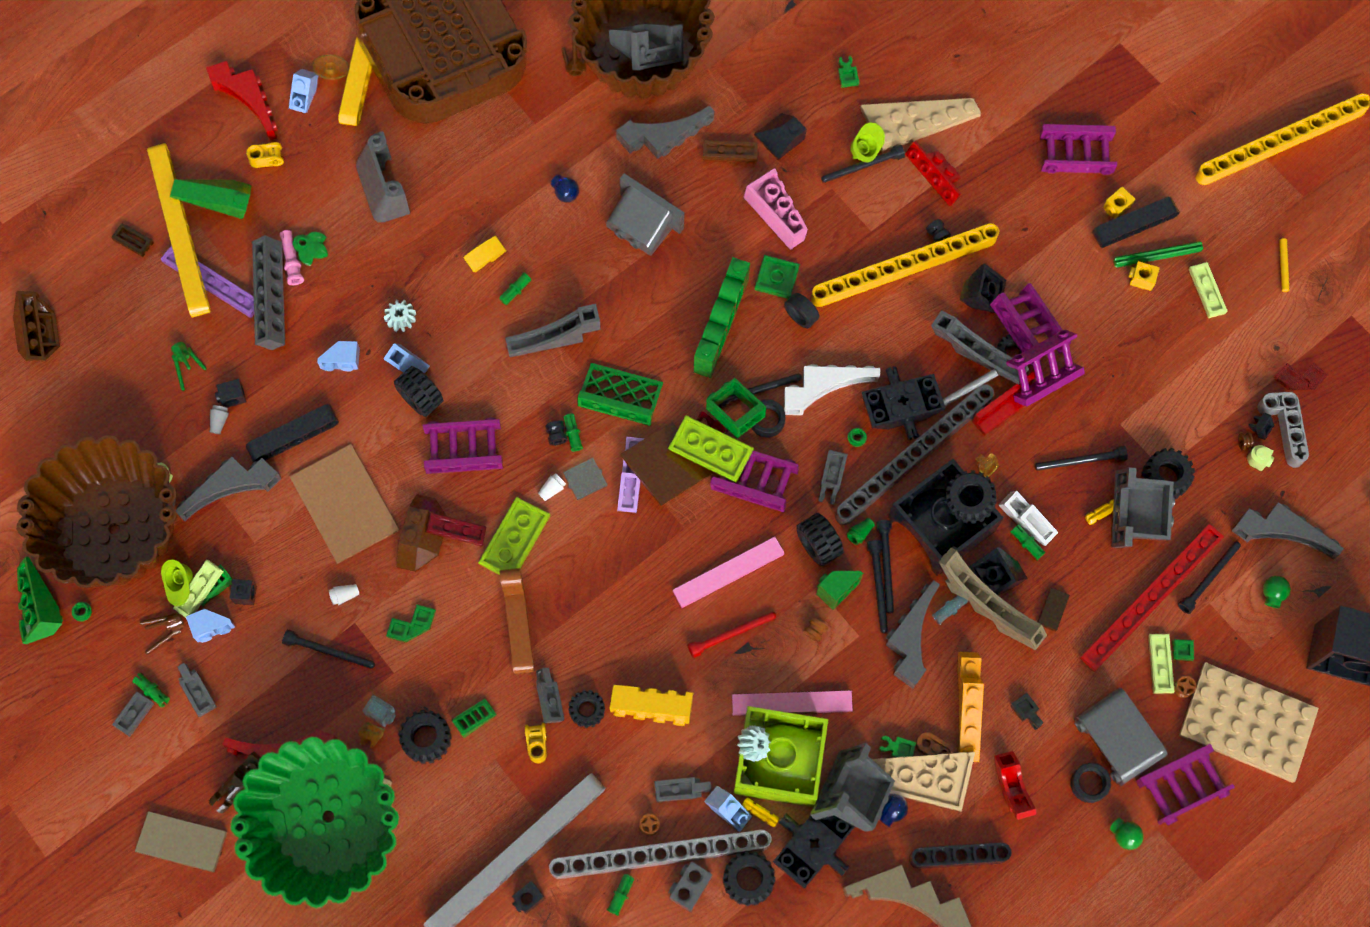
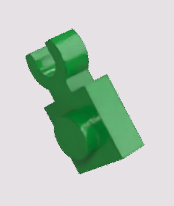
M851 56L848 57L847 63H844L842 57H839L838 64L840 68L838 69L841 88L859 86L856 66L851 67L853 61Z
M888 736L881 737V740L887 742V747L880 746L878 748L879 751H892V758L913 756L916 742L896 737L895 742H893Z

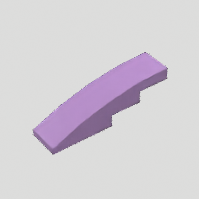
M627 437L625 451L644 440V438ZM624 460L617 511L637 513L641 481Z

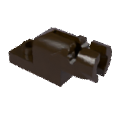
M255 751L247 757L240 767L231 774L209 799V804L213 806L225 793L229 794L226 798L227 801L220 806L217 812L225 813L233 805L235 796L240 791L245 790L243 786L245 775L253 769H259L258 764L261 757Z

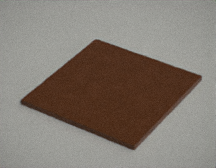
M673 422L620 454L660 506L713 474V471L668 449L678 430Z

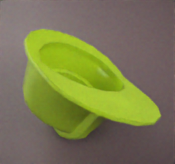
M870 122L860 129L850 146L853 159L868 163L876 158L885 142V134L880 125Z
M174 559L167 560L161 569L166 596L172 605L182 606L189 598V584L193 580V573L187 565L181 564Z

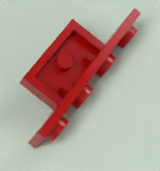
M914 141L905 155L949 206H952L961 195L952 183L957 182L961 176L938 150L927 154Z

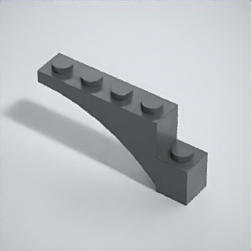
M708 106L689 117L667 123L642 124L633 123L630 120L616 130V138L629 154L633 151H638L645 144L658 159L669 154L675 146L682 145L689 136L696 135L702 127L710 125L714 119V110L711 106Z
M592 304L578 307L577 310L544 327L506 337L509 357L583 342L582 333L601 330L597 306Z
M942 310L931 325L935 335L950 342L956 353L991 371L995 369L999 375L1019 385L1018 370L1006 365V362L1011 360L1012 357L983 340L963 325L956 317ZM1025 366L1026 373L1029 370L1028 366Z
M231 457L229 460L223 461L220 468L206 478V482L196 487L187 500L179 503L176 513L181 519L186 521L204 506L225 496L251 490H266L268 492L281 480V477L262 458L259 461H255L250 466V470L247 471Z
M1279 502L1271 509L1265 519L1258 511L1249 508L1232 529L1233 533L1247 543L1251 539H1284L1310 546L1332 559L1340 555L1344 549L1338 541L1330 539L1323 534L1321 529L1313 527L1307 523L1304 517L1297 516L1288 506Z
M934 580L930 585L927 583L920 592L923 594L919 600L914 599L909 606L911 609L909 614L906 615L904 613L897 622L900 626L897 630L892 629L886 637L888 639L886 646L904 658V660L900 658L894 666L896 669L894 676L912 689L927 670L923 667L921 632L927 607L940 586Z

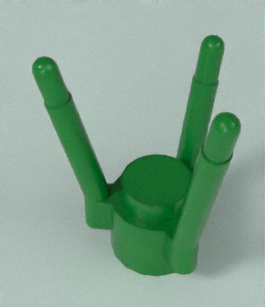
M178 342L171 347L173 352L172 359L175 363L181 390L184 391L185 387L178 361L184 362L187 369L190 370L191 367L188 359L191 356L203 370L207 368L193 353L191 347L187 348L184 342Z

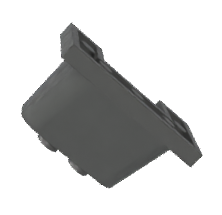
M643 23L609 29L610 44L632 60V70H642L684 61L683 24L661 25Z
M625 173L621 176L620 195L622 197L608 218L606 227L612 230L618 238L629 241L630 245L635 249L639 248L652 256L672 229L679 234L684 229V212Z
M1125 468L1115 471L1111 548L1132 547L1133 539L1171 540V527L1174 524L1172 508L1175 505V497L1173 496L1174 481L1136 478L1137 468Z
M867 743L839 751L810 814L815 820L834 815L865 832L875 829L878 820L882 816V810L889 800L888 796L895 780L868 756L871 747Z

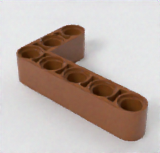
M520 568L500 570L501 585L505 596L514 674L534 672L522 574Z

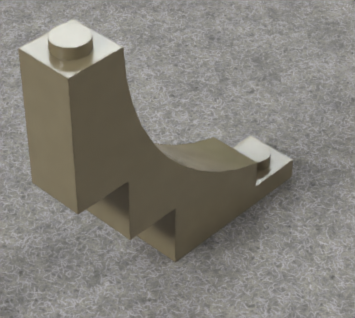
M902 865L846 886L843 889L845 896L851 895L852 899L863 895V890H865L869 900H887L910 906L929 917L939 927H971L959 897L940 905L931 881L911 888Z

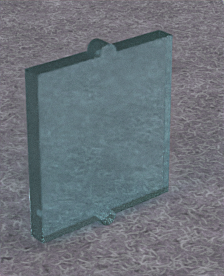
M593 458L563 472L569 483L568 487L572 489L577 500L608 486L602 475V470L598 468Z

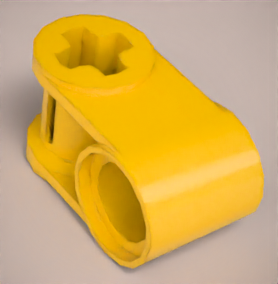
M277 142L252 145L246 152L249 163L254 168L280 166L284 162L281 157L282 145Z
M545 723L537 726L525 725V736L530 760L534 763H542L547 757ZM540 748L543 750L540 756L532 755L534 749Z

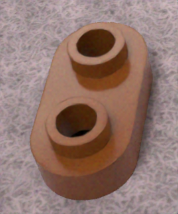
M929 732L922 733L916 741L918 750L925 755L940 754L941 751L955 753L951 745ZM923 741H928L930 746L925 747Z

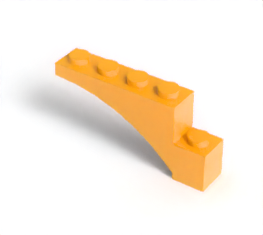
M958 652V753L975 751L973 762H979L984 683L980 678L981 657L978 652Z

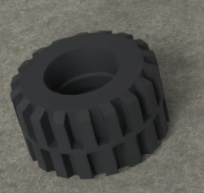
M410 366L394 381L398 393L422 416L427 417L443 402L442 394L435 384L421 370L414 366Z
M1164 448L1160 452L1156 451L1143 467L1141 477H1144L1143 479L1164 480L1159 473V467L1172 469L1177 476V481L1174 482L1173 496L1177 499L1191 486L1195 477L1193 475L1195 468H1191L1193 465L1192 461H1188L1189 457L1187 455L1183 456L1181 454L1182 451L1178 450L1175 452L1174 448H1170L1167 451Z
M971 470V473L963 471L962 475L957 474L954 480L951 479L949 487L947 486L946 500L951 514L955 515L956 519H962L964 523L971 521L974 524L978 520L980 522L984 521L985 517L988 518L991 515V511L995 509L997 499L993 482L991 483L988 476L985 477L984 473L979 472L977 474L974 470ZM967 488H977L983 493V500L976 506H966L960 502L961 492Z
M820 513L813 514L796 526L797 534L803 547L819 565L825 566L844 553L839 535L831 523Z
M421 710L420 713L413 712V716H407L405 718L406 722L401 724L402 729L399 730L398 734L400 736L399 743L402 746L401 748L415 762L419 761L421 764L429 762L431 764L436 759L439 761L442 759L441 756L443 754L446 755L448 752L447 748L451 746L450 739H452L448 724L440 714H435L434 711L429 710V712ZM422 727H432L437 732L434 743L428 747H418L414 743V736Z
M746 851L742 854H737L729 861L724 871L723 885L725 886L726 893L738 904L755 906L765 901L771 894L775 883V871L771 866V862L767 861L765 856L758 855L757 852L749 853V851ZM744 867L755 868L761 875V884L753 891L744 890L738 885L737 874Z

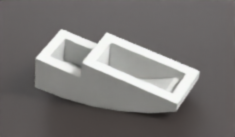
M1018 491L1010 492L999 504V507L1016 524H1020L1030 536H1033L1043 546H1046L1058 533L1033 504L1029 505Z

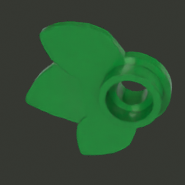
M319 232L296 236L293 240V247L298 252L299 260L305 265L311 266L313 258L321 259L328 257L327 249L322 244L326 240V236ZM304 241L306 244L300 245L299 242Z

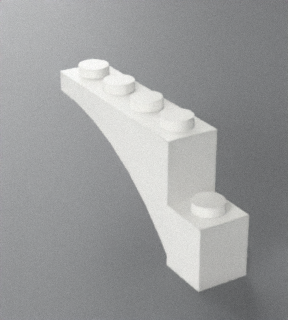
M816 364L804 366L803 387L798 385L785 387L784 411L786 415H803V411L813 402L836 389L852 384L878 382L880 368H875L874 366L856 368L853 365L846 367H837L836 365L819 367Z

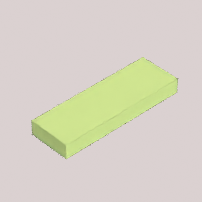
M1208 262L1191 266L1189 272L1208 318L1226 314L1227 308Z
M206 559L189 584L190 594L188 600L182 606H174L173 609L185 618L196 613L224 571Z
M1149 634L1148 642L1153 694L1174 693L1169 634Z

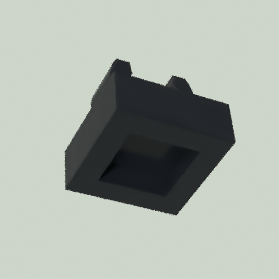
M1263 413L1261 417L1254 416L1257 424H1249V427L1252 431L1257 432L1258 438L1266 440L1274 427V423L1270 414Z

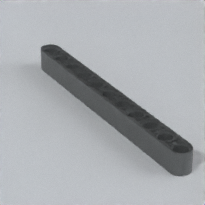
M984 384L967 396L840 504L835 516L836 521L841 525L851 523L974 418L976 413L989 405L994 396L993 388L990 385ZM980 393L987 394L988 398L981 397ZM970 404L974 406L975 409L970 410L966 407V405ZM957 416L961 421L957 422L952 417ZM939 428L946 429L947 433H941ZM925 440H931L933 445H927ZM911 452H918L920 456L914 457L911 455ZM902 463L906 468L900 469L897 467V464ZM889 475L892 480L886 481L883 479V476ZM875 487L878 492L871 493L868 488ZM861 499L864 504L857 505L854 500ZM847 511L850 516L843 517L840 512Z

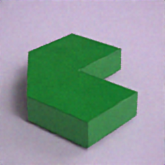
M417 604L411 623L395 618L391 619L386 637L406 643L431 629L436 609Z

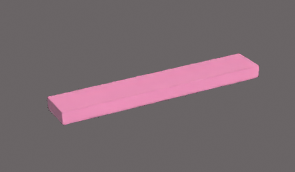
M773 537L673 589V593L681 608L783 556L784 551L776 537Z
M851 691L732 695L733 716L746 715L748 706L793 714L853 711Z

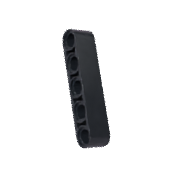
M1166 197L1094 228L1092 233L1099 246L1104 248L1167 222L1178 216L1180 211L1172 197Z
M330 404L323 405L248 442L246 449L253 463L261 458L266 461L335 427L339 420Z
M1006 843L923 847L915 849L911 853L909 861L917 869L1001 864L1011 857L1012 850ZM997 848H1002L1005 851V858L997 856ZM976 850H983L985 859H979L976 856ZM956 851H962L965 854L964 861L956 858ZM936 852H941L944 854V862H939L936 860ZM915 854H922L925 858L924 863L916 862Z

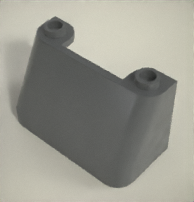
M383 131L369 137L356 161V169L372 216L377 222H386L411 214L401 183L398 181L385 183L381 171L386 170V161L392 160Z
M1122 688L1116 689L1074 718L1076 728L1081 733H1089L1112 765L1110 776L1120 786L1167 756L1165 747Z

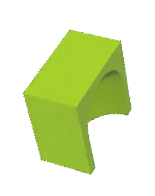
M748 706L744 729L749 726L765 728V732L769 734L768 741L771 742L768 745L770 751L767 752V757L759 761L743 759V755H739L734 794L814 807L818 796L828 719Z

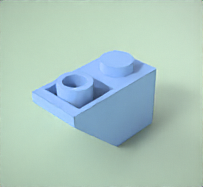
M301 69L293 74L290 109L307 113L316 92L318 73Z
M338 341L318 358L317 362L320 369L325 371L341 369L347 372L358 370L359 345L357 342Z
M394 343L384 357V360L402 372H405L410 366H414L425 374L430 367L429 364L401 344Z
M206 609L186 616L193 638L197 642H207L213 636L227 634L232 628H235L234 623L229 618Z
M718 786L715 787L704 801L718 816L738 832L752 818L750 813L730 793Z

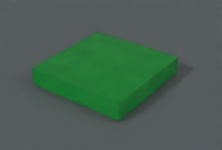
M764 255L755 290L789 299L793 292L800 264Z

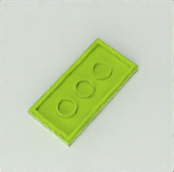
M685 415L668 447L670 451L737 483L754 450L753 447Z
M516 497L479 560V565L499 575L500 570L521 568L550 518V513Z

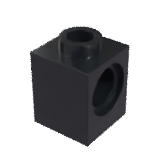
M239 379L217 384L218 391L215 392L217 402H221L223 407L228 408L247 402L243 385Z
M232 579L230 599L234 604L254 605L257 586L252 580Z
M532 880L512 896L515 900L512 903L519 913L523 911L525 914L545 900V897ZM524 894H531L533 896L530 904L522 903V896Z

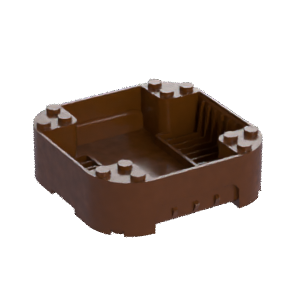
M357 0L355 4L358 42L394 108L411 121L418 123L438 122L511 90L523 77L527 50L526 34L523 28L517 29L513 18L510 17L505 4L501 0Z

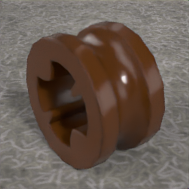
M1247 432L1245 435L1243 433L1239 434L1238 443L1241 450L1253 448V436L1250 432Z

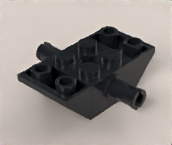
M896 366L892 367L893 370L891 367L887 368L885 371L890 385L861 392L872 428L887 430L904 426L907 439L912 440V437L917 439L919 434L915 423L924 421L945 410L935 375L930 374L901 381Z
M786 813L778 822L792 834V839L773 860V863L802 888L805 889L824 865L828 864L841 877L850 867L835 855V851L855 826L834 815L818 820L810 816L804 824L800 825ZM809 841H816L819 848H810L811 843Z

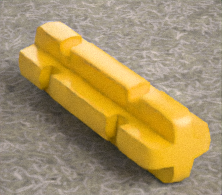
M1114 499L1095 509L1094 512L1086 514L1085 519L1087 523L1092 525L1097 522V519L1100 520L1111 514L1114 507Z
M749 798L744 800L742 806L747 811L750 810L751 814L764 822L767 821V824L772 827L777 825L779 821L778 816L771 815L770 811L757 803L754 804V801Z

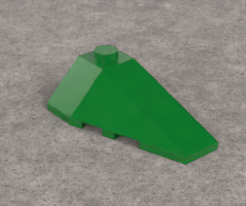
M174 179L170 197L243 219L252 185L236 180Z
M25 557L17 567L18 591L22 592L18 609L22 610L23 620L19 621L22 643L29 644L54 635L59 627H61L63 618L60 615L57 603L31 559Z

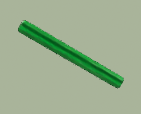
M1201 241L1117 256L1113 259V263L1118 268L1137 264L1138 261L1144 263L1197 253L1203 250V244Z

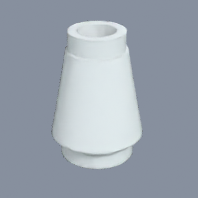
M555 473L553 476L550 475L538 494L546 501L563 490L566 483Z
M356 584L335 586L329 590L332 604H338L339 606L358 596L359 591Z

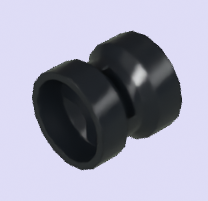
M941 219L933 221L926 227L927 232L933 236L932 240L934 243L951 236L949 230L944 228V223Z
M553 421L545 425L546 432L549 433V445H561L568 441L567 435L563 431L565 428L563 421Z

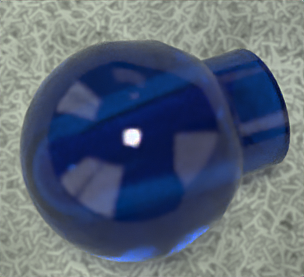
M558 174L551 180L550 185L554 188L558 200L569 203L578 197L580 189L574 179Z
M889 794V800L882 810V816L879 820L888 827L893 822L901 821L908 813L907 801L899 794Z

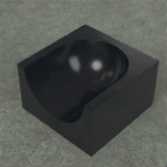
M954 459L950 460L894 502L888 515L892 523L898 522L902 524L919 541L931 561L932 571L936 576L943 572L939 562L950 548L957 550L962 558L996 532L1003 520V516L996 508L994 511H991V515L988 518H984V521L980 522L978 520L974 524L971 521L964 523L962 519L958 520L955 515L951 514L946 500L947 486L949 487V482L951 479L954 480L957 474H963L962 468ZM967 488L961 492L960 502L969 507L976 506L982 502L983 493L977 488Z
M1340 605L1314 625L1306 669L1370 686V613Z

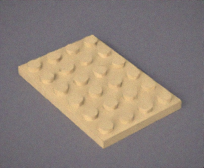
M1205 662L1198 677L1196 690L1192 695L1179 737L1202 746L1211 744L1216 752L1292 783L1295 782L1319 708Z

